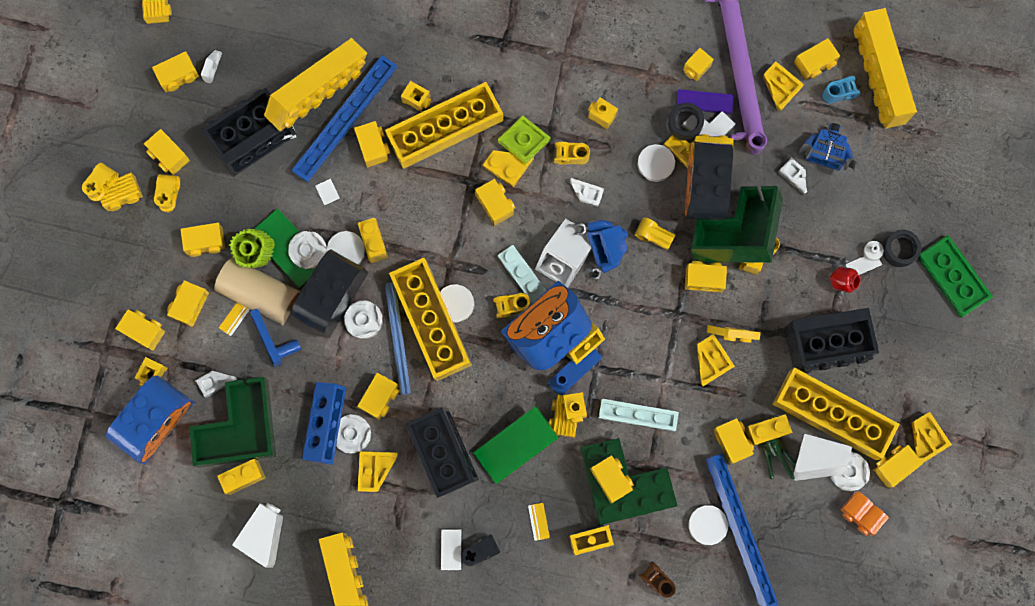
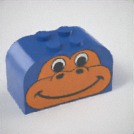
M558 280L501 330V333L514 352L531 368L545 370L554 366L589 334L592 322L575 293Z
M155 375L145 382L114 420L106 433V438L136 462L146 464L195 402L167 380Z

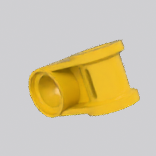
M568 142L555 143L556 158H554V163L559 165H583L589 161L590 149L588 145ZM584 151L586 155L579 157L577 152Z
M99 163L82 184V190L90 200L99 201L111 186L115 184L119 174L105 164Z
M159 174L157 177L154 202L163 212H171L176 206L177 195L180 189L179 176Z
M524 293L499 296L493 299L498 313L496 318H506L521 314L531 305L529 296ZM520 299H524L527 301V305L525 307H518L517 302Z

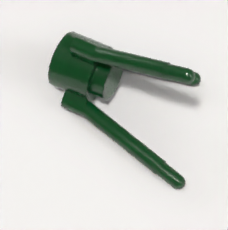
M776 438L765 443L766 449L763 452L766 456L770 479L774 478L770 455L772 457L779 455L791 479H795L783 453L794 468L796 462L786 450L783 442Z

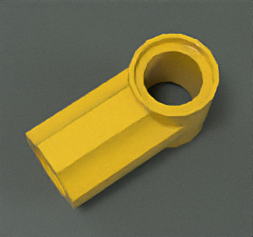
M646 217L641 220L634 234L638 239L652 242L666 250L669 249L675 237L674 234L659 227L655 221Z

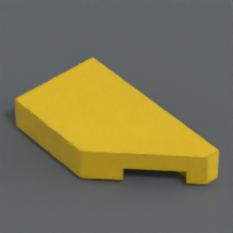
M672 135L663 146L668 148L688 168L690 143L685 140H679Z

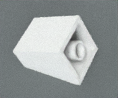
M565 219L545 246L535 270L555 282L559 280L568 288L592 251L587 236L588 232L586 231L583 235L574 234L579 233L581 228L579 226L573 227L575 223Z
M804 434L793 474L795 479L792 480L798 481L844 474L846 469H850L853 462L854 453H851L852 447Z
M269 503L266 505L259 504L233 543V546L264 567L273 568L283 516L279 514L281 511L279 508Z

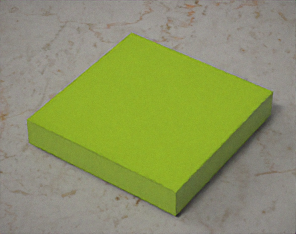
M522 115L498 138V143L526 165L550 141L551 137Z

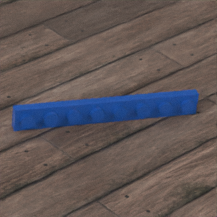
M383 55L378 59L292 169L294 174L307 183L311 180L397 69L395 63Z
M719 454L707 458L708 469L713 477L715 488L720 496L722 507L727 515L729 526L734 534L736 545L741 553L743 564L746 567L750 583L757 597V602L760 606L779 605L724 456Z

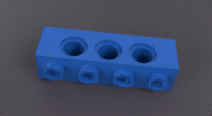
M316 382L302 460L333 465L346 387L333 383Z

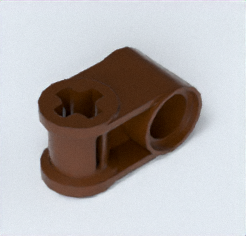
M653 561L650 562V566L643 574L640 573L638 575L644 583L663 598L672 597L676 592L674 582ZM664 583H668L671 586V592L668 595L661 591V586Z

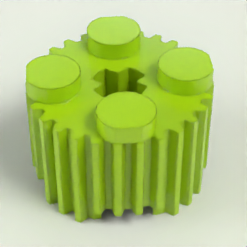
M244 229L239 231L236 236H232L233 240H230L231 254H233L234 261L239 266L248 268L263 267L267 265L268 260H271L270 257H273L274 240L264 231Z

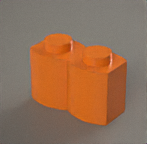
M859 491L854 492L840 509L843 512L842 516L850 523L852 521L859 526L857 529L865 536H874L889 518Z

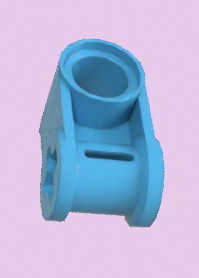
M855 76L829 83L822 92L823 100L831 104L858 97L861 92L857 90ZM829 90L834 91L836 95L831 94Z

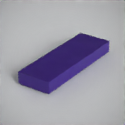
M678 89L676 106L681 103H692L698 106L702 112L732 114L733 95Z

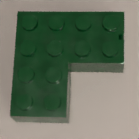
M741 186L735 218H727L726 220L697 219L691 246L695 260L700 262L772 263L783 201L779 186H761L765 201H762L758 186Z
M258 377L246 379L247 383L244 380L225 382L229 421L189 427L194 467L201 468L250 461L252 459L276 457L268 379Z
M620 438L602 442L600 444L601 447L596 443L580 448L599 526L678 506L668 467L630 476L629 478L633 483L631 488L633 490L610 503L590 468L612 455L614 459L617 457L623 468L621 471L624 476H629Z

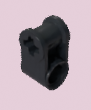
M492 534L477 541L463 551L462 561L465 565L474 566L501 552ZM470 551L471 554H476L474 562L465 559L467 552Z

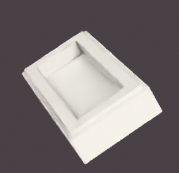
M441 530V570H461V530Z

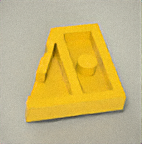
M776 61L763 75L766 86L779 112L804 86L802 82Z
M493 150L484 162L483 168L511 187H514L532 163L534 157L525 165L512 153Z
M714 325L707 326V333L724 336V340L735 341L736 338H740L741 342L751 343L752 339L760 340L761 332Z
M714 334L697 344L702 386L735 367Z
M927 412L912 422L916 455L923 463L952 445L931 412Z
M360 451L358 492H378L397 459L398 453Z

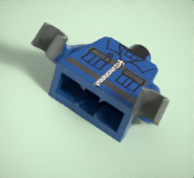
M831 123L828 130L821 129L819 133L812 134L804 141L798 154L803 152L807 155L806 161L838 171L844 166V170L850 167L855 172L857 161L853 158L850 145L847 143V137L839 134L841 126L836 123Z
M602 219L587 222V225L581 223L573 225V227L580 226L581 228L579 233H574L576 235H583L589 230L587 236L597 266L599 267L591 266L587 268L589 273L595 271L590 278L598 279L601 272L606 273L620 265L623 254L628 249L625 241L628 233L625 229L621 228L620 225H613L612 222Z

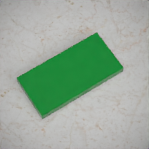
M277 209L255 229L264 231L274 240L275 246L272 249L274 253H272L273 257L271 258L301 289L307 283L315 268H299L292 262L288 252L289 244L292 238L300 232Z
M949 235L921 252L918 257L960 318L993 298V295Z
M535 406L473 453L495 484H498L559 439V436L538 407Z

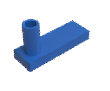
M258 309L250 311L251 318L274 367L281 365V358L301 350L297 339L275 348Z
M594 349L577 365L571 360L547 384L558 395H564L603 357Z

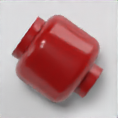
M840 266L832 272L830 281L835 290L851 293L859 287L861 278L855 269Z

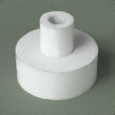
M877 241L867 243L863 249V255L869 261H877L884 252L883 246Z

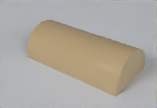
M230 258L216 279L215 291L251 310L258 309L260 315L283 326L301 292L255 268L239 266L234 261L235 258Z

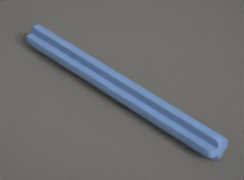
M393 282L385 284L399 389L401 395H408L411 393L397 291Z

